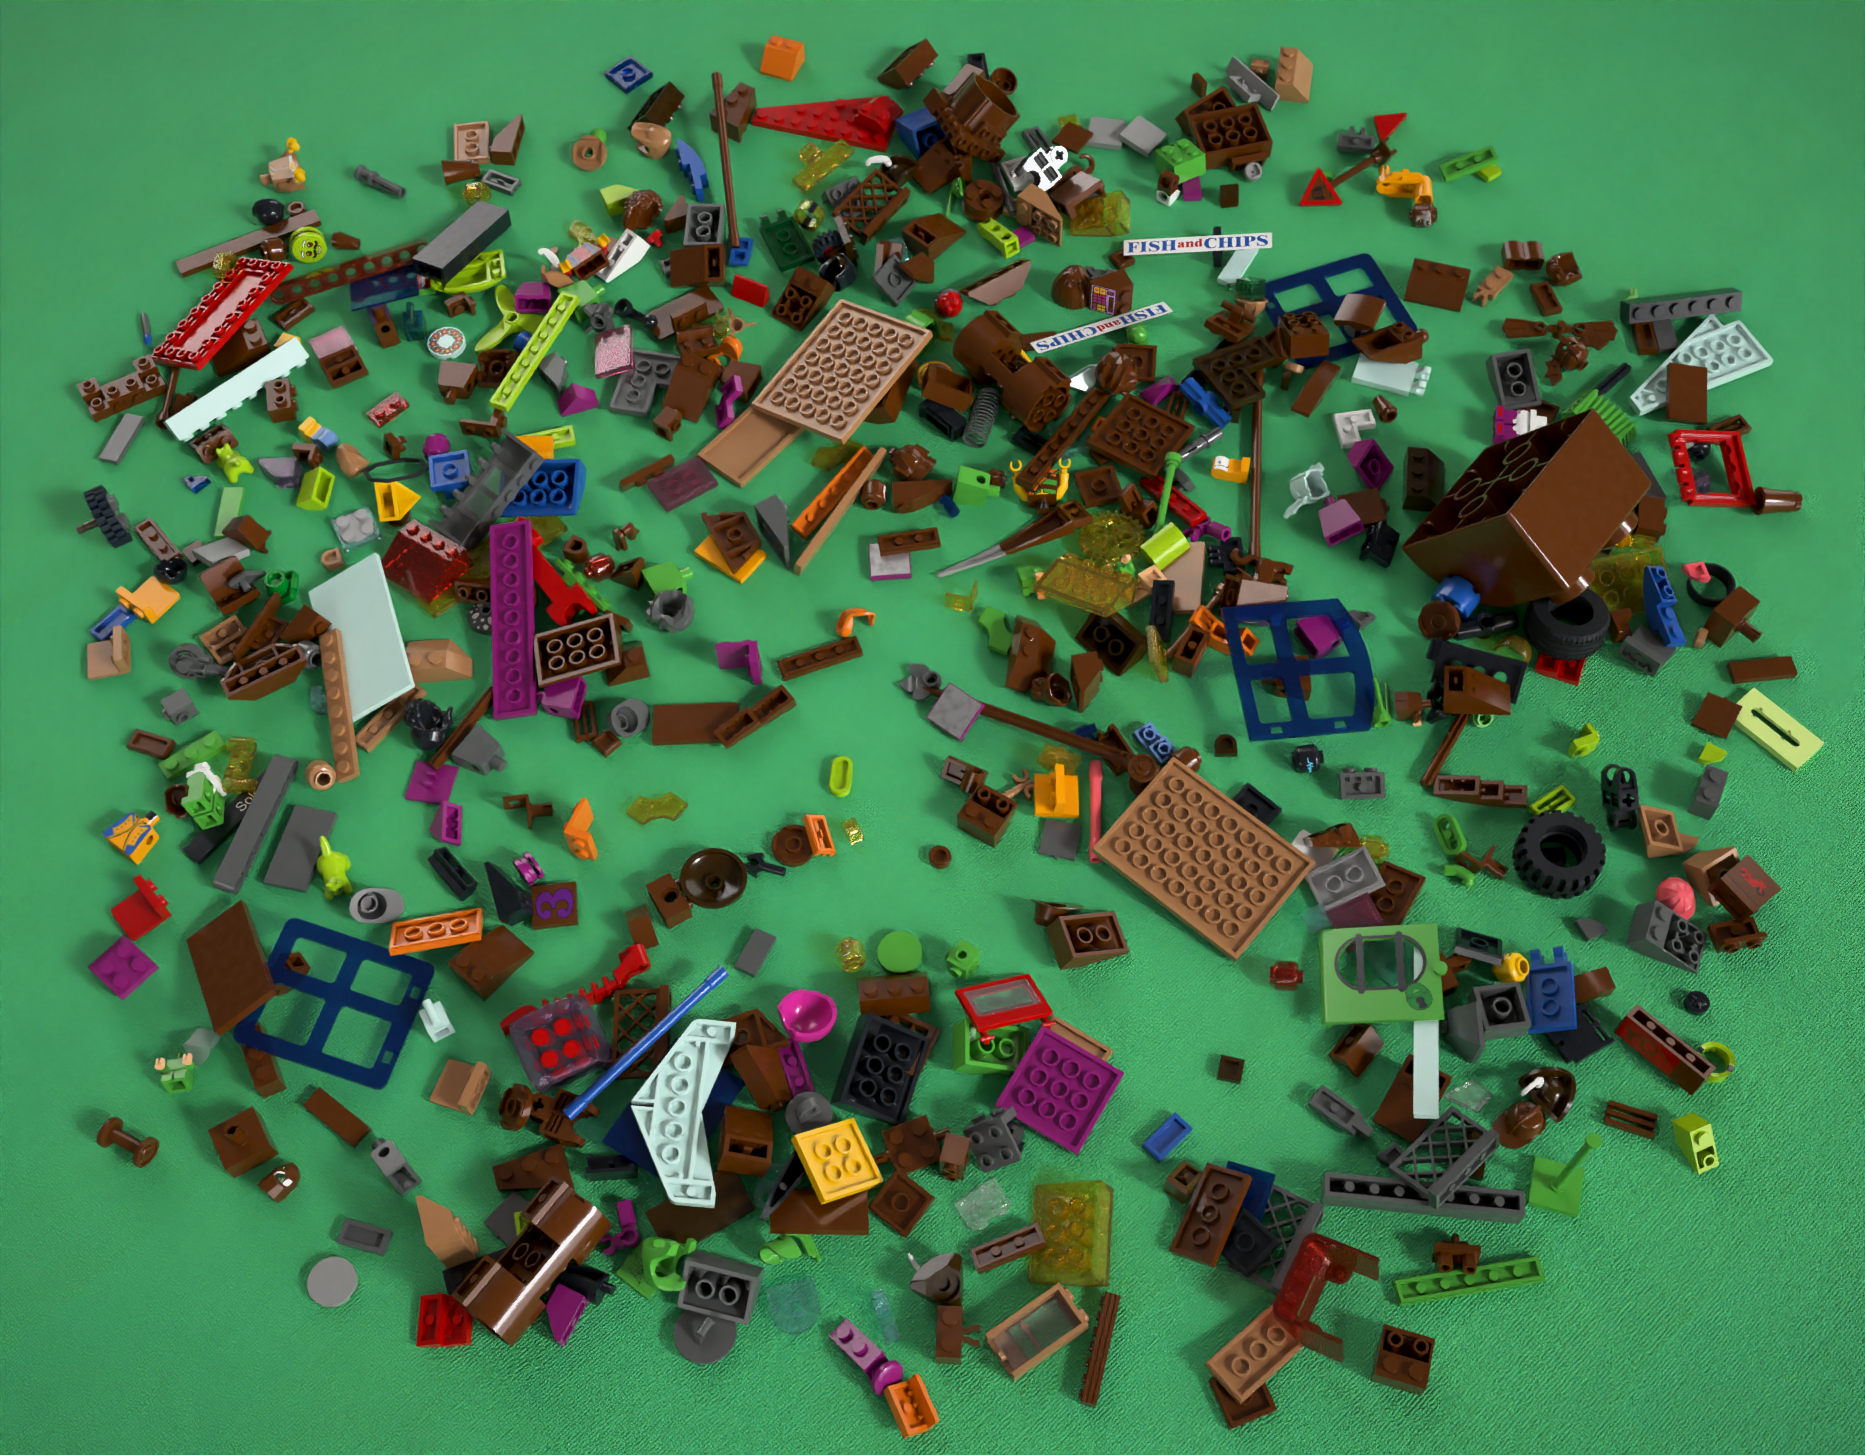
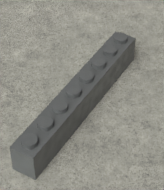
M1325 1172L1321 1179L1320 1203L1323 1205L1519 1224L1525 1217L1524 1191L1461 1185L1436 1210L1428 1204L1426 1197L1401 1179ZM1419 1181V1184L1424 1186L1426 1189H1428L1434 1183Z

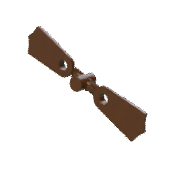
M1506 318L1502 326V330L1507 338L1545 336L1548 331L1552 333L1555 339H1559L1566 333H1572L1574 336L1581 338L1585 332L1590 336L1599 333L1603 339L1614 341L1618 332L1612 321L1575 323L1571 327V325H1566L1564 321H1558L1557 325L1547 326L1544 322Z

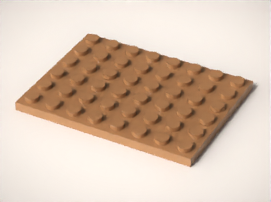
M840 299L751 405L757 411L844 445L933 337L932 332Z
M1174 756L1092 848V852L1234 962L1238 960L1316 864L1315 861Z

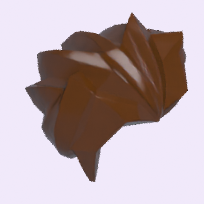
M1111 352L1098 362L1095 368L1096 382L1100 383L1101 389L1110 390L1112 395L1120 393L1123 396L1137 389L1135 385L1139 383L1136 379L1138 376L1137 366L1125 353Z

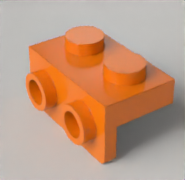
M915 1374L907 1381L888 1386L883 1390L903 1439L927 1432L939 1422L937 1411L919 1374Z

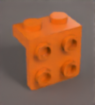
M584 797L574 806L573 815L570 821L565 823L563 833L571 853L582 860L590 859L595 861L598 851L592 834L587 832L594 816L588 799Z

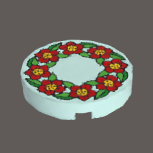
M443 327L430 335L427 346L432 356L440 360H447L446 358L451 357L453 359L463 353L466 348V340L459 329Z

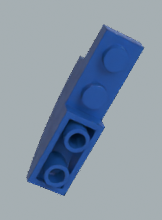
M678 139V147L675 148L676 158H680V160H677L679 171H683L684 177L689 178L690 183L693 182L691 184L692 195H696L697 201H705L703 188L709 187L705 167L698 154L687 143Z
M1647 565L1644 568L1643 594L1652 633H1660L1665 647H1682L1686 644V640L1677 621L1676 614L1672 609L1677 600L1668 581L1667 574L1663 566Z

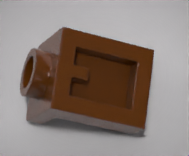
M464 291L444 301L446 310L451 318L467 310L472 316L476 315L474 308L476 303Z

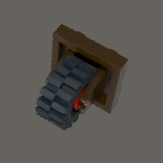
M841 215L834 217L837 230L833 232L828 230V233L824 231L822 236L817 235V239L813 240L812 247L816 259L821 264H824L831 256L844 253L857 267L856 259L859 256L856 247H852L855 246L853 236L848 234L850 229L847 221L843 223Z

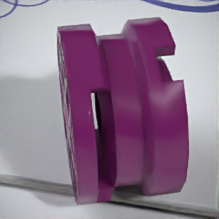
M526 851L522 854L523 857L514 859L512 863L523 880L528 882V886H531L536 879H542L545 875L533 856Z

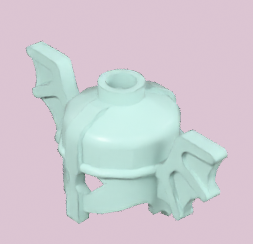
M1319 462L1316 465L1312 464L1308 471L1299 473L1291 478L1289 482L1290 491L1296 502L1290 505L1284 513L1283 517L1286 520L1290 515H1295L1302 505L1315 503L1330 494L1326 482L1322 478V471L1325 468Z

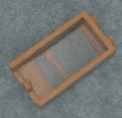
M1057 1283L985 1334L986 1342L1013 1382L1088 1330L1089 1324L1087 1322L1089 1318L1081 1307L1078 1309L1073 1303L1074 1296L1067 1287L1063 1288L1060 1283Z

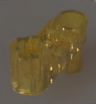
M233 737L227 742L228 753L231 757L223 776L222 789L227 794L256 792L258 781L254 778L246 779L256 753V740L252 737Z

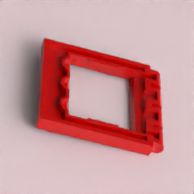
M1676 429L1667 435L1670 449H1674L1671 451L1674 467H1680L1675 469L1678 485L1682 486L1679 488L1682 502H1687L1688 506L1752 508L1757 505L1740 432ZM1685 442L1720 444L1731 495L1728 493H1697Z

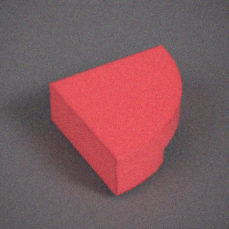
M1703 561L1683 564L1681 568L1683 573L1694 581L1709 582L1711 579Z

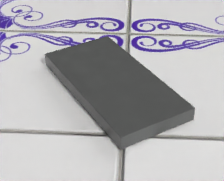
M295 805L263 883L267 886L307 893L317 869V859L322 855L319 838L323 835L327 841L329 840L338 815L335 812Z

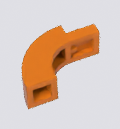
M1204 605L1197 606L1188 621L1191 625L1210 632L1208 646L1230 656L1251 657L1260 642L1247 627L1233 628L1220 622Z

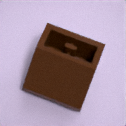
M980 782L957 814V827L995 848L1007 831L1018 803Z
M1384 1324L1374 1357L1370 1381L1421 1396L1427 1389L1435 1339Z

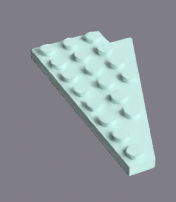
M1710 314L1629 398L1628 403L1638 416L1666 406L1667 365L1669 363L1707 367L1708 390L1768 367L1772 364L1773 359L1740 320L1723 326L1714 314Z

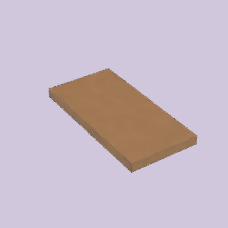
M751 405L703 448L697 456L700 461L742 489L805 429L757 411Z

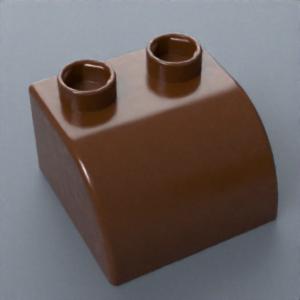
M1592 408L1485 448L1402 545L1401 549L1424 573L1439 584H1441L1446 576H1449V578L1459 576L1470 582L1474 586L1473 591L1475 594L1479 592L1481 596L1479 604L1507 607L1548 597L1555 605L1564 604L1579 596L1591 585L1595 578V571L1591 568L1590 564L1599 552L1622 541L1635 529L1638 524V516L1634 513L1633 509L1650 489L1652 483L1601 416Z

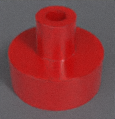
M658 228L645 239L646 243L649 245L654 243L657 248L661 247L663 242L660 240V237L663 233Z

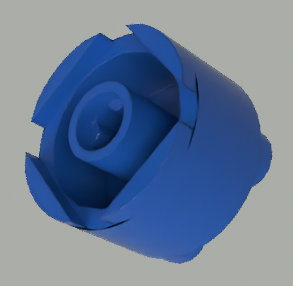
M1446 576L1431 595V602L1436 600L1449 602L1458 611L1460 621H1464L1479 604L1481 596L1479 592L1475 594L1473 591L1474 586L1467 580L1459 576H1453L1452 578Z

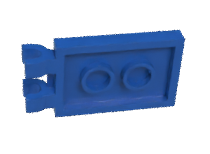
M1563 946L1553 947L1554 963L1545 964L1544 955H1541L1539 949L1530 950L1531 966H1529V973L1525 977L1526 1007L1532 1024L1528 1030L1529 1034L1577 1029L1574 966L1571 961H1568V954L1564 952Z

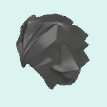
M681 590L661 591L654 597V601H649L650 607L645 609L648 615L647 622L656 624L660 631L666 629L672 634L677 631L683 632L690 626L695 616L694 602L686 593L683 594Z

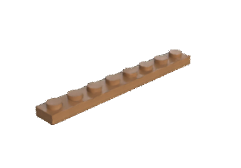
M335 628L318 637L336 778L338 782L343 784L359 777L360 771L341 631Z

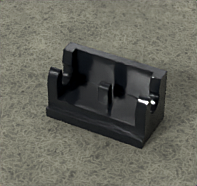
M636 1152L622 1155L586 1156L588 1167H586L585 1174L590 1182L638 1178V1154Z

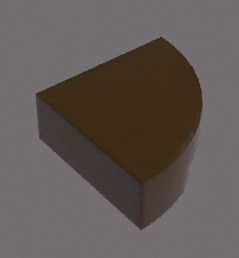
M1291 371L1283 372L1281 390L1288 391Z

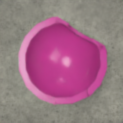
M804 988L786 995L778 1005V1014L784 1030L791 1039L802 1043L818 1041L830 1033L836 1022L837 1008L834 1001L827 994L808 991Z

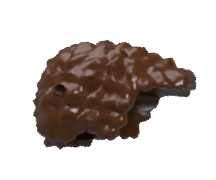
M644 189L634 191L632 195L628 196L623 207L625 211L623 212L622 222L625 230L628 228L635 232L637 228L640 230L644 228L646 230L648 227L653 226V220L655 217H659L663 207L659 194L653 190Z

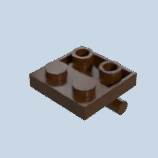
M1224 300L1221 303V307L1224 310L1206 319L1204 327L1210 329V332L1219 334L1228 342L1236 344L1254 333L1256 326L1252 324L1256 322L1257 317L1248 313L1243 307L1237 304L1233 305Z

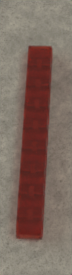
M425 239L413 240L281 282L270 294V298L273 303L283 305L413 263L412 258L419 253L417 251L420 245L427 246L429 243ZM402 251L409 252L407 258H401L399 255ZM388 256L392 260L390 263L384 264L382 263L383 257ZM372 262L374 266L372 269L367 270L364 268V264ZM354 268L356 272L353 275H348L346 270ZM334 273L338 275V278L335 281H330L328 279V276L330 274ZM317 279L320 281V284L313 287L310 285V281ZM294 285L302 287L300 292H293L291 289ZM276 291L284 293L281 298H276L273 294Z

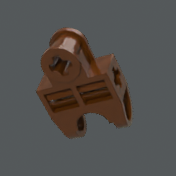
M560 1088L555 1099L542 1093L532 1094L530 1118L534 1122L542 1124L539 1129L542 1138L557 1144L562 1143L563 1146L583 1148L586 1140L575 1134L573 1125L581 1118H597L600 1110L592 1103H589L580 1114L570 1121L562 1110L579 1095Z

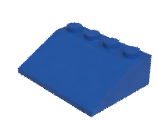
M580 459L544 460L529 481L522 486L514 500L504 509L500 517L577 515L585 489L586 467ZM502 471L499 494L511 480Z

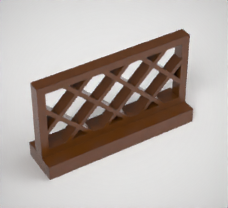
M875 169L832 212L831 216L837 217L840 216V211H849L850 217L841 216L843 223L847 221L850 231L860 238L859 242L865 246L907 203L911 191L907 187L902 189L878 169ZM877 176L882 180V184H873L872 179ZM862 189H870L871 195H862ZM874 189H883L884 195H875ZM886 189H893L897 193L895 195H887ZM851 200H860V206H851ZM863 200H872L873 206H864ZM876 200H885V206H876ZM852 211H861L862 217H853ZM865 211H874L875 216L866 217ZM854 222H863L864 227L861 231L854 226Z
M660 985V988L615 990L611 1066L671 1012L672 992L669 985ZM656 995V1002L649 1008L641 1002L646 996ZM630 996L635 1001L625 1009L620 1005V997ZM639 1004L645 1012L636 1020L629 1012ZM650 1014L655 1019V1024L647 1030L640 1023ZM627 1015L634 1023L624 1031L619 1026V1022ZM638 1026L645 1033L635 1042L628 1034ZM671 1028L654 1043L650 1050L645 1051L644 1055L635 1064L632 1063V1067L628 1071L621 1073L615 1080L648 1079L670 1051ZM626 1037L633 1045L623 1053L618 1049V1043ZM647 1058L653 1063V1071L643 1072L638 1068Z

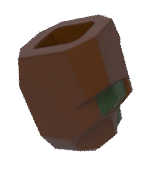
M293 1162L285 1163L279 1168H275L269 1175L263 1178L258 1186L277 1203H280L298 1185L300 1180L299 1168Z

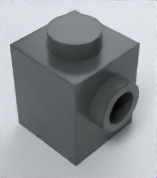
M184 688L160 700L164 706V709L161 711L168 721L172 719L176 726L199 714Z

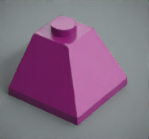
M1374 439L1355 442L1346 455L1369 489L1377 487L1378 492L1394 469V466Z

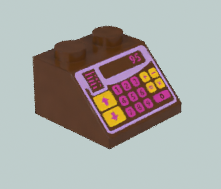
M1124 269L1089 281L1088 308L1090 310L1116 316L1132 309L1134 284Z

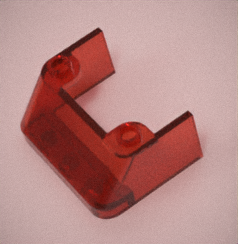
M1311 1233L1304 1237L1273 1303V1316L1302 1346L1342 1363L1344 1359L1343 1340L1323 1332L1320 1326L1309 1320L1327 1281L1339 1285L1345 1284L1350 1280L1353 1272L1378 1281L1379 1257L1321 1234Z

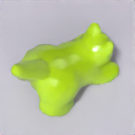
M226 443L221 449H216V453L220 458L216 464L219 468L224 469V474L227 476L229 483H237L238 476L241 473L252 474L254 472V467L250 465V462L241 456L238 451L232 450L229 444Z
M321 835L319 841L322 855L318 857L316 864L317 871L324 880L325 898L332 900L334 896L340 895L342 892L346 895H351L353 887L345 872L351 867L349 857L344 853L331 851L327 839Z

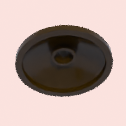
M721 848L704 849L693 854L684 863L680 873L681 889L686 898L699 907L707 909L723 908L737 901L744 893L747 886V870L743 861L731 851ZM713 884L718 885L717 887H711Z

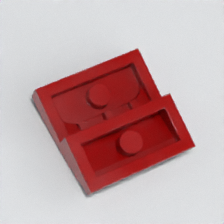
M1540 652L1535 672L1579 686L1586 658L1575 661H1563L1551 658Z
M439 1293L421 1296L416 1346L430 1348L471 1345L473 1316L459 1305L451 1295Z

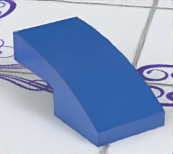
M739 237L741 248H731L729 265L748 267L754 241L753 238Z

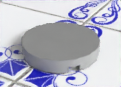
M328 1257L319 1261L312 1268L307 1280V1290L310 1297L317 1304L327 1308L338 1307L346 1303L358 1286V1274L355 1267L347 1259L341 1257Z

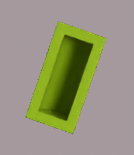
M321 466L306 472L296 506L305 510L322 511L327 509L335 476Z
M1170 522L1142 544L1140 548L1143 558L1152 566L1155 564L1161 571L1189 549L1190 545L1183 533Z

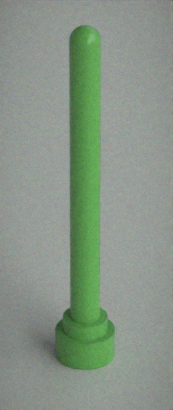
M1176 452L1166 453L1165 464L1167 471L1153 536L1163 529L1175 469L1181 464L1182 456Z

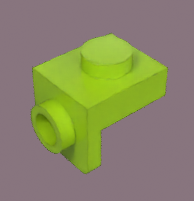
M1590 722L1584 725L1580 733L1582 737L1573 740L1567 751L1571 758L1579 755L1581 757L1588 755L1591 751L1595 750L1599 743V733L1592 727Z

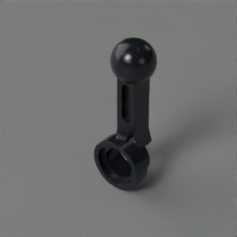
M626 298L620 299L615 305L614 312L621 318L629 317L630 319H636L642 322L647 329H654L658 324L656 316L652 314L645 315L637 311Z

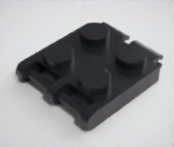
M1586 1002L1576 1007L1577 1029L1544 1033L1553 1047L1561 1044V1047L1556 1051L1566 1064L1573 1061L1577 1065L1615 1042L1613 1037H1609L1600 1026L1602 1024L1600 1020H1596L1587 1009L1589 1006ZM1582 1011H1584V1013H1585V1014L1588 1016V1018L1591 1020V1022H1592L1591 1024H1590V1022L1587 1020V1018L1584 1016V1014L1582 1013ZM1595 1028H1597V1030L1601 1033V1035L1604 1037L1605 1041H1603V1039H1602V1038L1600 1037V1035L1597 1033V1031L1595 1030Z

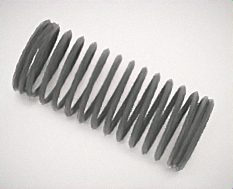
M982 388L979 390L962 435L964 442L969 446L981 448L986 445L1002 402V396L998 391L992 388ZM985 391L993 392V393H995L996 395L999 396L1000 400H999L995 395H992V394H989V393H982V392H985ZM981 395H991L995 397L999 402L990 397H981ZM982 398L991 399V400H993V401L996 402V403H993V402L988 401V400H983ZM968 433H970L972 436H974V437H976V438H980V439H984V440H976V439L970 437V436L968 435ZM972 433H976L982 437L975 436ZM966 435H967L970 439H972V440H974V441L984 442V443H982V444L973 443L972 441H970V440L966 437Z

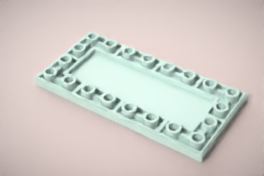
M373 553L309 591L313 610L332 623L326 632L335 628L341 631L353 722L415 687L378 554Z

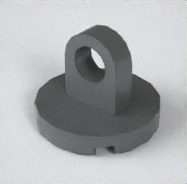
M804 1092L790 1100L786 1108L785 1119L789 1130L796 1135L830 1125L833 1119V1111L830 1102L823 1095L817 1092Z

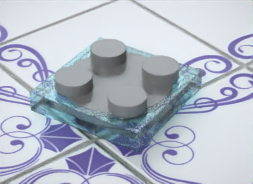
M368 505L331 520L344 553L383 538Z

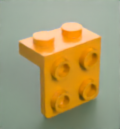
M155 576L150 577L133 594L122 586L115 591L120 598L118 602L124 608L131 609L140 619L144 618L151 624L156 622L181 597L177 591L159 582Z

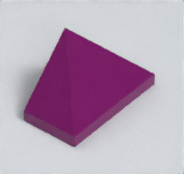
M1167 375L1140 392L1139 396L1144 401L1155 406L1169 397L1172 390L1178 391L1180 384L1170 375Z
M443 800L429 827V831L441 842L460 846L462 806Z

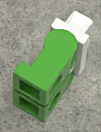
M207 762L196 764L194 771L187 772L188 796L182 798L181 805L193 816L198 825L205 830L223 824L225 798L223 796L227 794V790L221 784V779L210 771V766Z

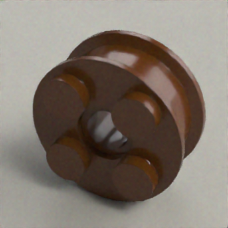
M984 179L974 181L965 189L962 204L963 211L969 218L978 222H983L988 218L995 220L1002 212L1004 193L993 182Z

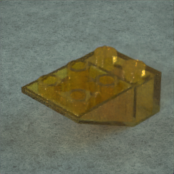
M1122 190L1086 198L1074 206L1077 217L1073 220L1070 219L1071 236L1115 237L1129 233L1130 200Z

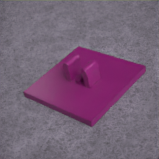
M417 761L405 800L439 805L443 800L448 802L459 767L443 765L437 771L431 768L429 762Z

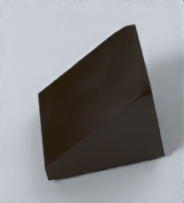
M1238 184L1220 185L1218 200L1221 208L1238 207Z

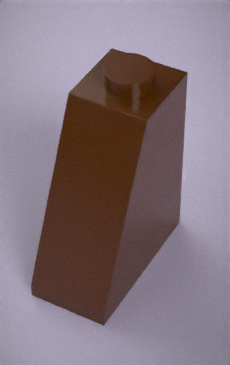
M746 1044L730 1054L734 1066L760 1109L778 1112L783 1110L784 1105L792 1100L778 1049Z

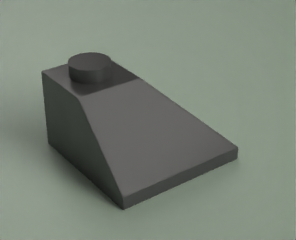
M1473 1002L1449 1009L1444 1015V1020L1439 1022L1440 1032L1444 1033V1041L1471 1064L1476 1063L1485 1048L1480 1002Z

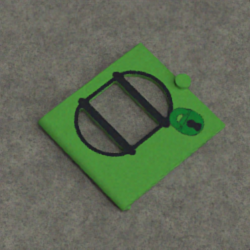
M1437 923L1323 929L1318 931L1322 1025L1331 1028L1334 1024L1444 1020L1441 976L1446 974L1448 967L1445 962L1440 961ZM1395 940L1398 985L1365 987L1363 942ZM1404 940L1412 943L1419 950L1423 958L1422 970L1418 977L1410 984L1405 983ZM1352 943L1356 944L1357 987L1347 983L1342 978L1338 969V962L1342 952Z

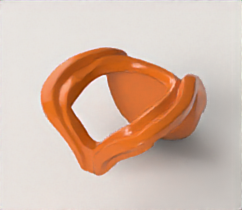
M726 336L721 342L720 354L710 355L706 360L719 364L721 369L726 370L727 366L724 368L717 357L726 355L731 358V361H738L742 353L740 340L734 336Z
M863 608L846 609L838 619L836 632L841 637H848L852 632L853 617L866 616L869 625L873 626L876 614Z

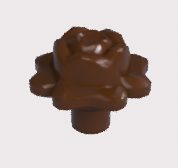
M992 468L991 472H986L990 474V485L1000 486L1001 489L1005 488L1007 476L1004 475L1003 470Z

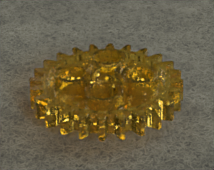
M1107 510L1105 515L1100 511L1099 517L1092 515L1093 523L1087 524L1082 528V531H1079L1081 551H1085L1086 557L1091 556L1092 562L1098 559V565H1101L1104 561L1106 564L1113 562L1116 567L1118 562H1121V558L1126 554L1131 556L1132 562L1133 556H1139L1140 546L1145 543L1143 525H1139V519L1133 520V515L1126 517L1125 511L1121 515L1118 514V510H1115L1114 514Z

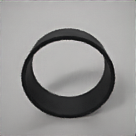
M1704 563L1709 575L1718 578L1725 585L1726 597L1710 599L1700 595L1693 588L1692 579L1689 577L1686 585L1687 593L1699 605L1717 607L1735 590V579L1726 568L1714 563Z

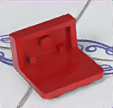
M141 874L132 879L139 890L111 909L112 915L132 941L138 940L172 916L166 908L169 904L162 894L157 896L154 891L158 888L150 878L145 880Z

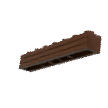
M1105 1292V1296H1101L1099 1305H1102V1310L1097 1313L1096 1320L1099 1323L1098 1327L1094 1326L1092 1336H1095V1340L1091 1342L1089 1351L1092 1352L1091 1358L1087 1357L1085 1367H1088L1087 1374H1083L1082 1383L1085 1384L1084 1388L1080 1389L1078 1399H1081L1080 1404L1096 1408L1121 1295Z

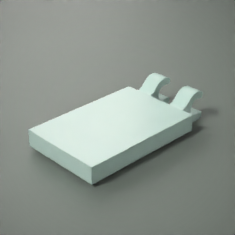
M1361 353L1351 382L1407 397L1409 393L1423 396L1432 368L1428 366L1418 368L1419 363L1416 362L1400 364L1369 360Z

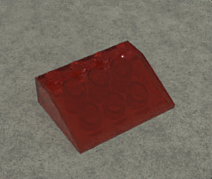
M412 519L398 531L381 561L386 579L428 604L473 566L464 547L415 519Z

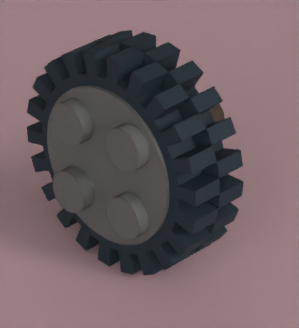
M103 485L84 492L85 500L94 519L77 526L76 530L78 533L82 534L99 526L114 549L133 541L129 530L130 521L124 512L121 513L119 511V502L115 495L110 496Z

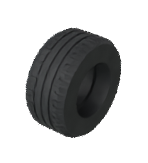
M1587 588L1579 596L1564 604L1555 605L1548 597L1530 601L1524 616L1523 629L1529 642L1544 655L1563 661H1575L1587 658L1600 649L1610 626L1611 615L1603 599L1597 593ZM1555 617L1569 619L1578 625L1564 624L1555 619Z

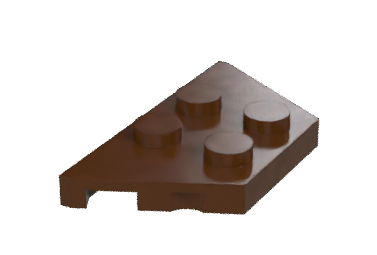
M707 512L701 513V518L733 575L736 574L762 546V541L745 512H719V515H707Z
M758 1008L721 1020L736 1022L735 1038L721 1070L734 1066L730 1054L746 1044L778 1050L791 1046L790 1041Z

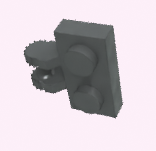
M1350 126L1349 134L1339 133L1337 151L1371 155V152L1374 150L1375 137L1365 136L1364 127H1361L1359 135L1354 134V126Z

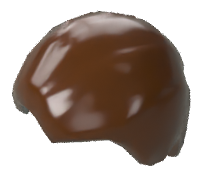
M186 784L171 785L164 792L166 811L169 814L175 815L177 819L190 815L181 805L182 798L188 796L189 786Z

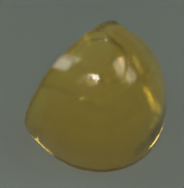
M1519 635L1505 636L1494 648V651L1502 646L1510 647L1519 652L1524 662L1528 664L1532 657L1530 643Z

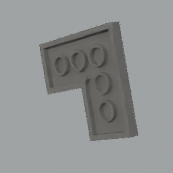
M630 348L609 405L610 412L648 417L657 389H668L680 355Z

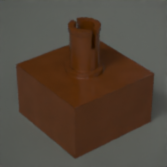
M1741 586L1736 588L1713 609L1703 628L1708 629L1707 638L1721 648L1735 634L1740 632L1752 643H1755V640L1757 641L1760 638L1762 632L1748 623L1759 605L1760 600Z
M253 1106L208 1130L224 1169L234 1179L279 1155L261 1114Z

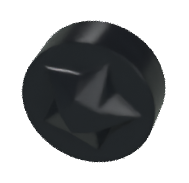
M1692 991L1684 999V1007L1692 1015H1703L1710 1006L1709 998L1700 991Z

